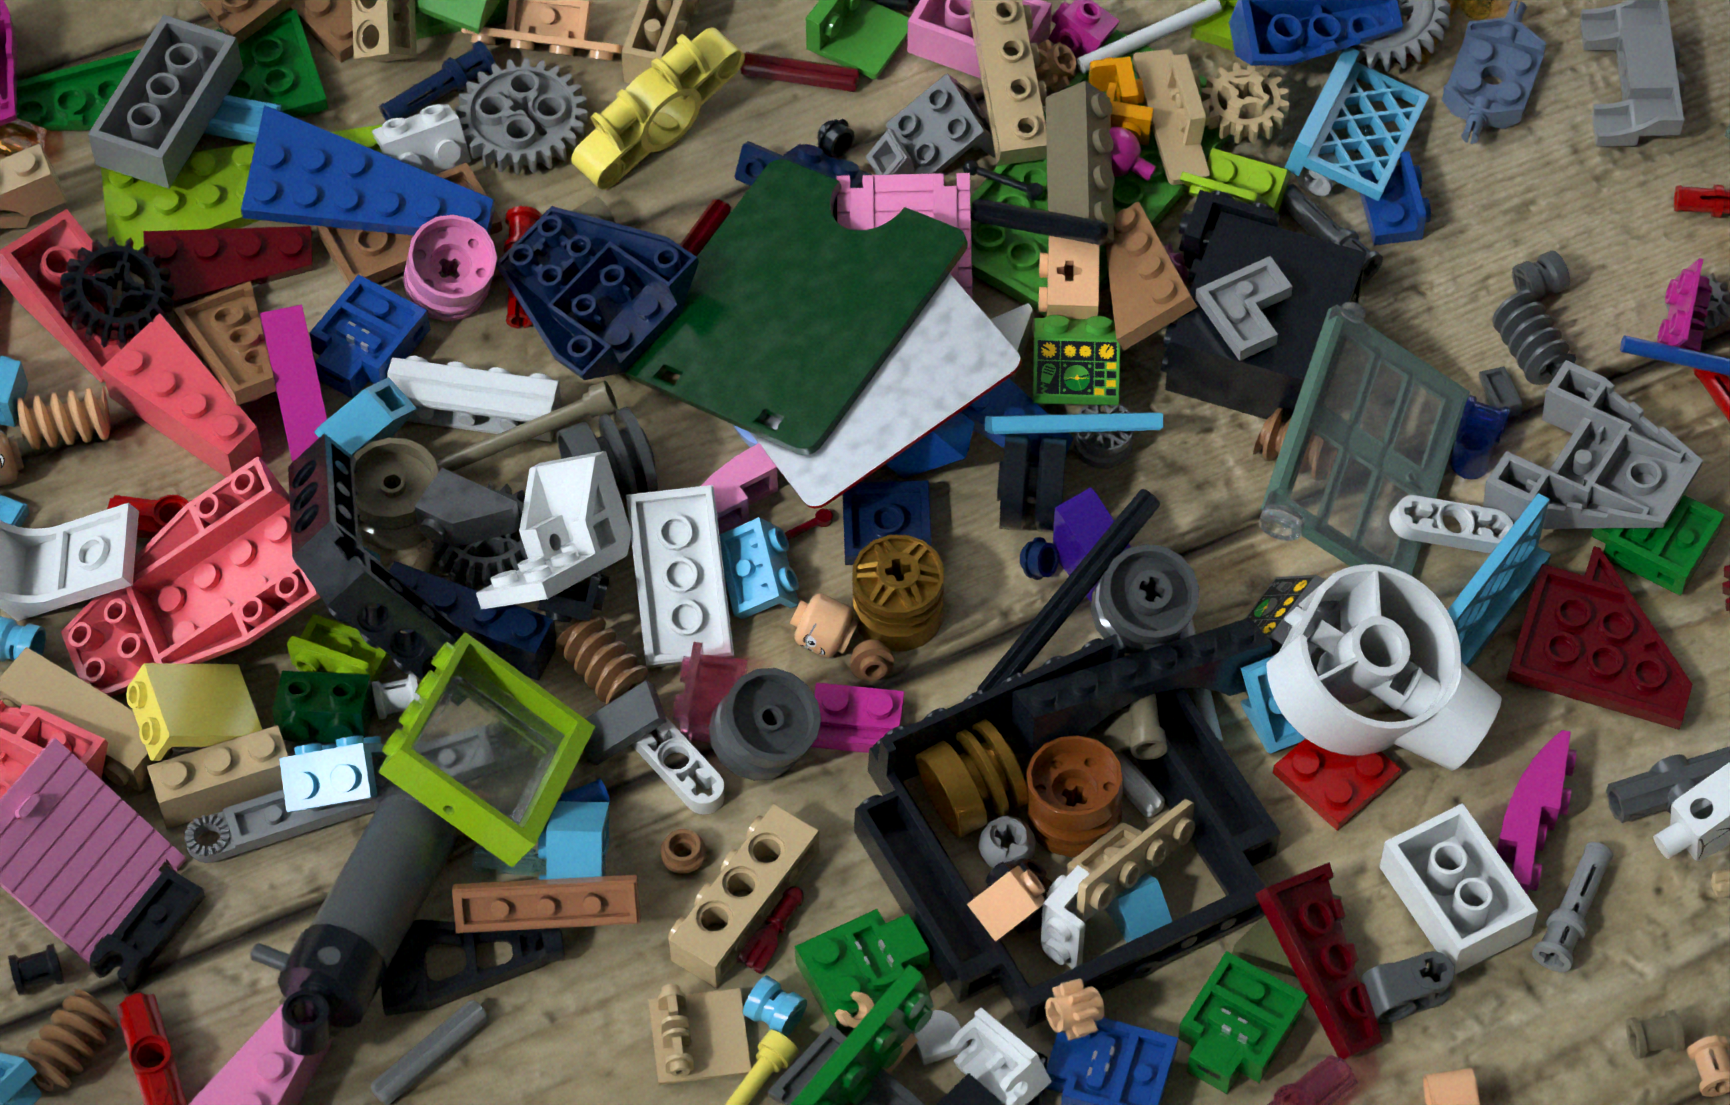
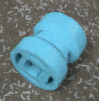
M0 616L1 662H5L8 659L15 660L26 647L41 656L43 655L46 643L44 627L30 623L26 626H20L14 619Z
M766 975L758 981L750 992L744 1004L743 1015L754 1022L763 1021L769 1025V1030H775L788 1037L802 1019L807 1007V1000L795 992L786 993L781 989L779 982Z

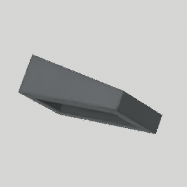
M1505 366L1480 371L1479 379L1496 420L1521 415L1523 403Z

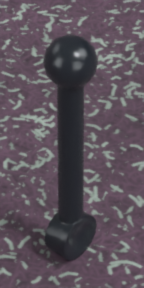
M968 160L963 165L964 173H970V176L977 174L1026 192L1030 200L1036 201L1043 196V187L1039 183L1028 185L979 167L978 163L974 160Z

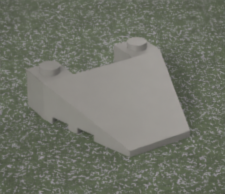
M1565 360L1546 389L1542 420L1572 433V436L1550 470L1506 451L1486 481L1483 507L1503 511L1514 524L1535 496L1540 493L1550 499L1543 529L1663 528L1700 470L1703 460L1662 426L1659 429L1644 417V410L1634 401L1629 404L1614 391L1615 385L1608 379Z

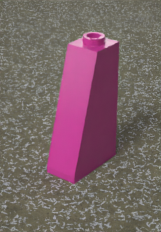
M302 304L260 313L292 462L318 439L314 431L327 420Z

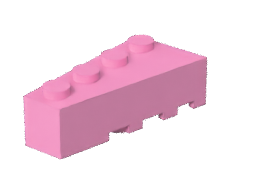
M282 1004L189 1105H298L331 1046V1040L329 1039V1043L323 1051L315 1055L302 1056L288 1050L283 1040ZM301 1022L299 1024L306 1025L313 1022Z

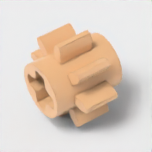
M1047 39L1037 45L1040 67H1036L1035 71L1037 82L1044 81L1045 87L1051 86V89L1056 93L1067 87L1069 79L1076 76L1074 71L1076 59L1069 47L1061 42L1052 46Z
M1080 978L1053 987L1052 990L1055 997L1049 998L1046 1001V1015L1052 1029L1058 1033L1066 1031L1068 1040L1097 1032L1098 1029L1095 1022L1101 1021L1104 1017V1005L1097 989L1092 986L1084 988Z

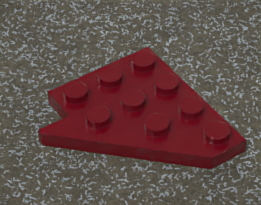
M1593 547L1585 576L1546 564L1541 565L1506 679L1680 730L1693 684L1601 548Z

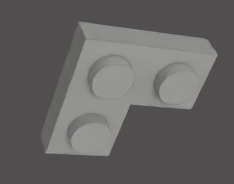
M1269 256L1197 288L1195 299L1240 361L1277 344L1278 334L1261 310L1291 297L1293 286L1272 257Z

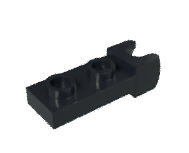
M166 867L111 935L107 934L91 953L89 963L94 974L99 978H103L113 968L120 967L117 975L123 984V992L125 994L134 992L150 972L148 967L205 898L203 888Z

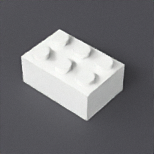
M1463 803L1385 841L1380 869L1435 950L1449 957L1454 966V975L1531 936L1538 913L1537 908Z

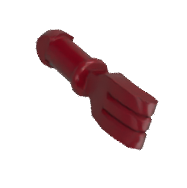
M791 886L784 891L783 897L775 910L765 920L767 926L753 934L737 958L740 962L746 963V966L749 968H753L758 974H761L778 946V932L783 933L786 931L787 923L798 906H801L803 903L804 893L798 886Z

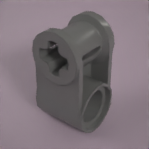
M1430 951L1395 963H1385L1366 971L1360 980L1366 985L1377 1022L1387 1024L1401 1020L1411 1014L1445 1004L1450 996L1451 983L1455 971L1449 957L1440 952Z

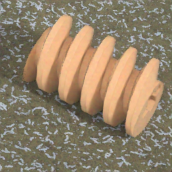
M104 386L101 398L96 399L90 387L86 388L83 401H79L74 390H69L67 402L63 404L57 393L54 392L51 394L49 406H45L40 396L35 395L33 406L29 409L22 397L17 398L21 433L24 441L27 439L33 450L40 449L43 437L51 448L56 447L60 434L68 445L75 443L77 432H79L85 443L90 442L94 429L102 440L109 438L111 421Z

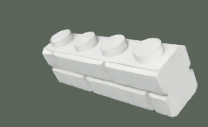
M409 356L406 359L393 357L388 370V377L417 408L408 418V422L499 434L561 408L560 382L541 373H535L528 377L514 375L506 369L498 367L486 371L469 368L461 362H449L447 365L429 363L426 359L419 356ZM555 429L532 439L551 442Z

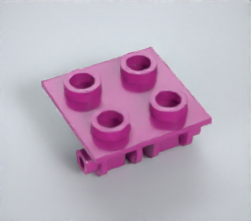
M1699 258L1687 269H1683L1679 276L1670 280L1665 295V303L1670 304L1668 318L1663 319L1657 335L1658 343L1700 352L1704 332L1697 330H1704L1706 324L1693 318L1707 317V309L1713 289L1709 285L1710 279L1700 276L1703 259Z

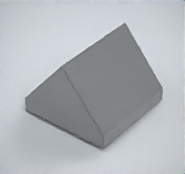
M889 128L866 155V159L876 175L916 174L909 154L893 129Z

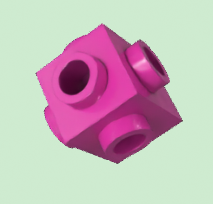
M1074 0L1071 4L1064 1L1051 18V21L1056 25L1048 40L1054 44L1061 42L1073 52L1075 59L1101 48L1113 34L1120 20L1092 0Z

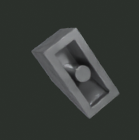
M444 468L440 469L414 506L418 530L434 542L443 541L454 547L511 534L520 527L518 504L516 501Z

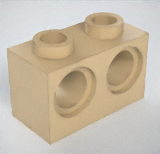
M351 0L354 59L388 62L417 57L415 0Z

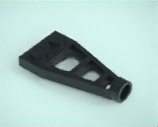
M414 920L392 959L385 979L381 984L385 1016L431 1010L546 966L548 962L565 960L561 928L456 933L455 922ZM507 942L512 946L513 956L507 963L489 968H480L477 963L476 947L480 943ZM537 943H543L544 948L537 951ZM436 944L459 946L466 952L467 964L456 975L439 981L432 980L428 977L426 951L429 947Z

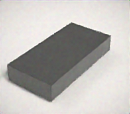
M644 681L585 718L596 726L584 748L587 761L597 766L667 722L654 684Z

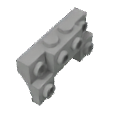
M1627 0L1604 8L1582 9L1580 26L1583 50H1616L1623 100L1617 103L1594 104L1592 120L1596 146H1637L1639 136L1680 135L1684 123L1681 97L1684 94L1683 72H1677L1676 65L1679 63L1680 45L1678 40L1672 39L1667 0Z

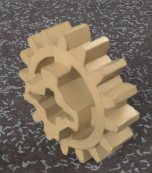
M1233 63L1231 72L1222 67L1218 68L1217 78L1208 76L1206 88L1201 90V101L1207 102L1210 111V124L1207 128L1210 130L1219 127V138L1223 139L1232 134L1237 144L1241 142L1242 137H1248L1251 143L1255 144L1259 134H1262L1267 139L1272 138L1273 128L1281 130L1284 118H1288L1289 90L1282 88L1283 79L1281 77L1270 79V69L1267 67L1261 72L1255 71V66L1248 65L1247 70H1241L1238 63Z

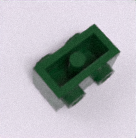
M282 670L272 708L275 726L278 725L282 739L296 742L336 743V739L363 736V738H367L375 706L370 674Z

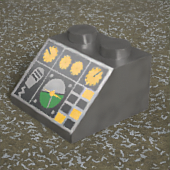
M1318 575L1275 577L1245 617V619L1251 618L1272 642L1271 656L1276 655L1280 651L1292 629V625L1284 620L1285 616L1295 607L1302 609L1298 604L1320 586L1325 579ZM1339 601L1320 602L1303 633L1307 637L1308 651L1315 671L1319 659L1325 651L1311 643L1310 636L1321 620L1341 631Z

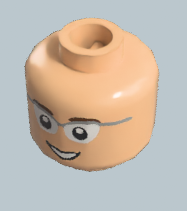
M817 593L809 603L800 600L789 624L797 627L794 640L799 646L824 658H831L836 652L841 654L845 652L858 622L852 620L854 613L850 606L823 593Z

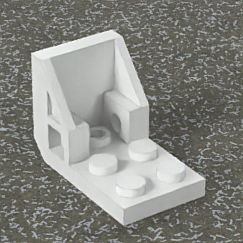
M606 451L542 462L529 469L519 529L528 559L517 564L518 571L510 570L499 573L490 578L491 585L476 592L481 609L549 599L627 556L632 532Z

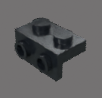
M602 570L592 575L590 585L578 582L549 599L540 600L538 609L546 611V616L556 621L571 622L572 618H577L590 622L593 609L602 611L610 576L602 575Z

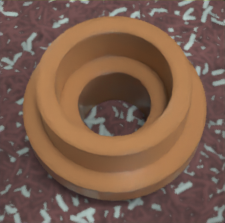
M867 640L861 642L854 648L850 658L851 671L855 677L861 680L873 681L881 679L888 675L894 667L893 653L881 641Z
M675 830L662 842L660 849L663 864L673 872L681 874L693 872L705 860V843L698 834L691 830ZM680 850H688L691 852V855L678 857L676 853Z

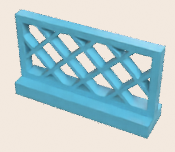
M1348 47L1342 50L1296 140L1284 169H1288L1292 174L1299 176L1303 167L1308 168L1379 201L1400 158V152H1403L1429 95L1356 62L1360 51ZM1358 78L1373 85L1375 90L1363 92L1356 79ZM1401 98L1416 106L1400 109L1394 99ZM1382 101L1388 111L1375 112L1370 102ZM1358 104L1363 114L1351 116L1346 106ZM1395 121L1400 131L1388 133L1383 123ZM1371 125L1376 135L1363 136L1358 126ZM1346 128L1351 138L1339 140L1333 130ZM1383 145L1389 156L1376 157L1371 147ZM1359 149L1364 159L1351 161L1346 151ZM1334 153L1339 163L1332 164L1317 156L1319 154ZM1371 170L1378 184L1361 177L1359 171Z
M1540 493L1535 496L1447 610L1458 634L1461 662L1468 668L1537 580L1541 565L1549 564L1551 554L1538 547L1550 499Z

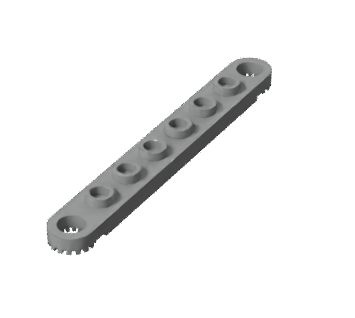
M503 719V722L499 721L494 725L484 728L480 726L412 749L456 781L462 783L523 763L531 756L534 749V741ZM507 735H518L523 739L521 747L518 746L516 750L512 748V751H509V749L504 750L499 745L500 740ZM386 757L372 761L375 782L382 787L389 779L378 771ZM284 789L223 808L221 812L208 816L201 815L202 818L193 819L194 822L192 824L189 823L188 829L185 830V843L189 854L195 860L203 863H212L375 811V803L368 800H359L298 812H287ZM206 831H215L220 834V839L217 841L218 844L214 843L212 848L211 846L206 848L205 846L197 845V838Z

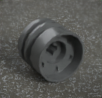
M628 407L616 410V425L609 415L604 414L600 416V437L596 438L592 429L585 422L557 431V444L561 459L606 451L616 485H618L625 497L628 494H637V485L642 493L658 490L655 459L649 440Z

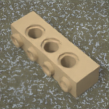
M774 804L764 817L759 815L754 819L747 831L746 841L739 850L732 849L721 865L719 876L713 884L706 883L701 888L695 899L693 910L686 918L680 917L674 923L668 935L671 961L715 988L719 986L738 961L737 958L757 930L762 929L766 924V918L771 916L782 899L784 891L797 883L820 852L819 830ZM764 856H772L776 858V860L771 863H763L758 861V859ZM737 890H747L751 892L749 895L745 897H736L732 895V893ZM711 924H722L725 926L720 931L705 929Z

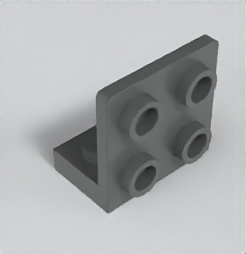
M947 73L886 124L888 129L890 128L895 131L906 149L916 174L941 173L971 147L975 151L981 148L992 157H995L988 118L970 90Z

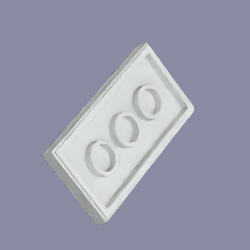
M713 485L626 495L629 525L632 532L631 542L646 668L734 658Z

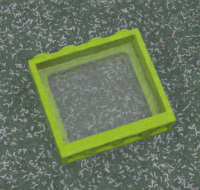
M465 632L453 646L446 642L433 658L431 664L436 667L435 672L430 670L416 688L415 693L420 698L418 701L414 699L399 718L398 722L404 725L402 730L397 729L384 745L382 752L387 757L378 772L510 867H513L536 845L596 726Z

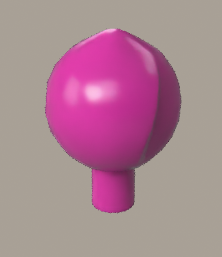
M1111 127L1109 133L1113 140V150L1111 151L1113 176H1126L1132 171L1149 181L1156 166L1139 157L1141 147L1137 137L1123 127Z

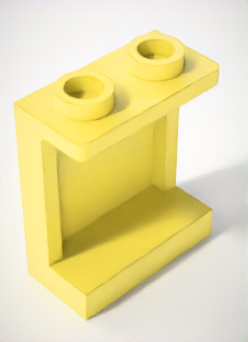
M143 663L127 688V702L133 709L139 726L140 739L146 746L151 761H161L171 747H209L263 730L239 664Z

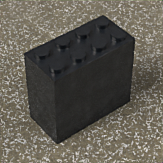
M1221 211L1215 227L1208 225L1201 247L1202 250H1205L1202 259H1194L1189 275V282L1192 283L1189 292L1197 308L1178 318L1177 324L1170 323L1165 333L1163 347L1167 349L1161 364V372L1167 373L1165 390L1266 420L1278 407L1283 408L1282 422L1286 423L1293 415L1328 309L1333 307L1339 311V316L1350 324L1352 323L1359 304L1367 252ZM1271 256L1293 286L1291 297L1261 310L1278 334L1277 344L1239 361L1195 299L1196 289ZM1343 339L1341 340L1320 405L1323 402L1325 393L1327 391L1336 363L1338 361L1343 344L1345 342Z

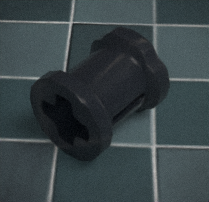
M54 943L47 945L45 951L20 958L15 954L8 956L13 981L19 996L25 995L29 988L50 982H55L57 985L64 984L63 972Z

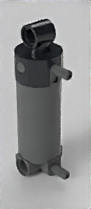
M390 780L386 781L383 787L376 784V798L365 799L375 803V813L311 925L300 934L291 952L288 954L261 943L255 944L251 951V959L253 961L281 971L277 982L281 993L286 998L281 1009L283 1040L288 1050L297 1055L309 1056L323 1051L329 1043L330 1026L352 1027L361 1022L385 979L392 959L458 840L456 828ZM301 1022H313L306 1025L299 1024Z

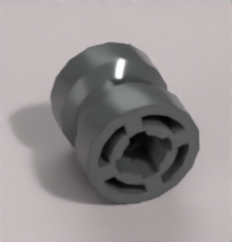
M1553 250L1541 254L1537 262L1525 261L1515 265L1512 269V279L1517 292L1533 290L1538 295V301L1542 300L1547 292L1556 294L1566 290L1570 285L1568 268L1562 257Z

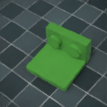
M819 0L806 17V49L845 67L856 68L860 74L871 79H877L907 39L909 17L870 0Z

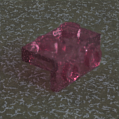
M693 642L691 657L683 656L681 664L680 682L686 683L684 694H676L673 706V721H680V732L686 739L711 742L709 725L713 710L739 678L747 674V660L704 655L703 643Z

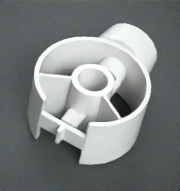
M1372 564L1356 565L1342 569L1332 574L1298 604L1302 609L1295 607L1285 616L1284 620L1292 625V629L1280 651L1267 662L1270 689L1280 711L1293 728L1321 748L1344 755H1367L1381 752L1395 744L1453 771L1464 764L1477 749L1496 718L1502 697L1461 662L1458 634L1448 611L1428 587L1405 572L1387 566ZM1339 601L1341 631L1321 620L1310 636V642L1325 651L1319 659L1316 673L1310 659L1307 637L1303 633L1320 602ZM1410 653H1412L1415 664L1409 661ZM1372 695L1394 710L1398 709L1405 713L1410 719L1399 722L1377 721L1361 716L1341 703L1356 704Z

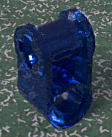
M1470 395L1468 397L1456 433L1450 462L1452 470L1458 476L1472 480L1485 475L1496 447L1503 438L1511 407L1504 406L1500 409L1478 402L1476 396Z

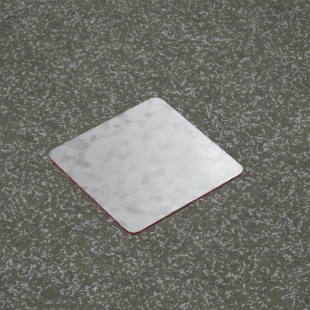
M949 273L820 449L812 454L801 455L753 433L751 435L761 444L772 462L803 502L810 508H822L1011 377L1019 370L1022 360L1017 350ZM768 414L761 424L776 430L782 420Z

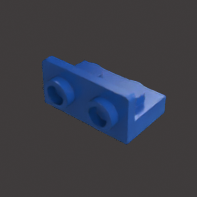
M1409 151L1400 152L1399 164L1395 166L1379 201L1360 193L1374 246L1422 240L1425 223L1431 221L1429 199L1427 197L1422 198L1420 192L1422 188L1421 169L1419 165H1413ZM1371 170L1359 171L1361 177L1378 184Z

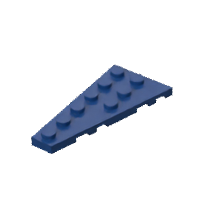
M264 105L241 207L242 216L245 219L413 236L421 225L435 217L446 215L470 218L485 228L490 236L495 210L494 200L490 197Z

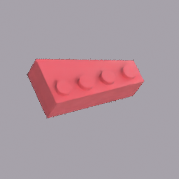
M160 313L153 319V322L145 326L101 368L111 399L224 477L229 476L257 456L259 458L263 456L257 426L240 406L234 403L222 385Z

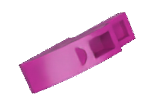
M1561 730L1533 758L1521 776L1504 816L1496 851L1504 862L1512 863L1511 873L1527 895L1529 890H1538L1542 864L1534 863L1535 850L1543 851L1547 830L1554 831L1558 814L1567 815L1571 789L1563 787L1564 777H1572L1577 750L1569 749L1571 731Z

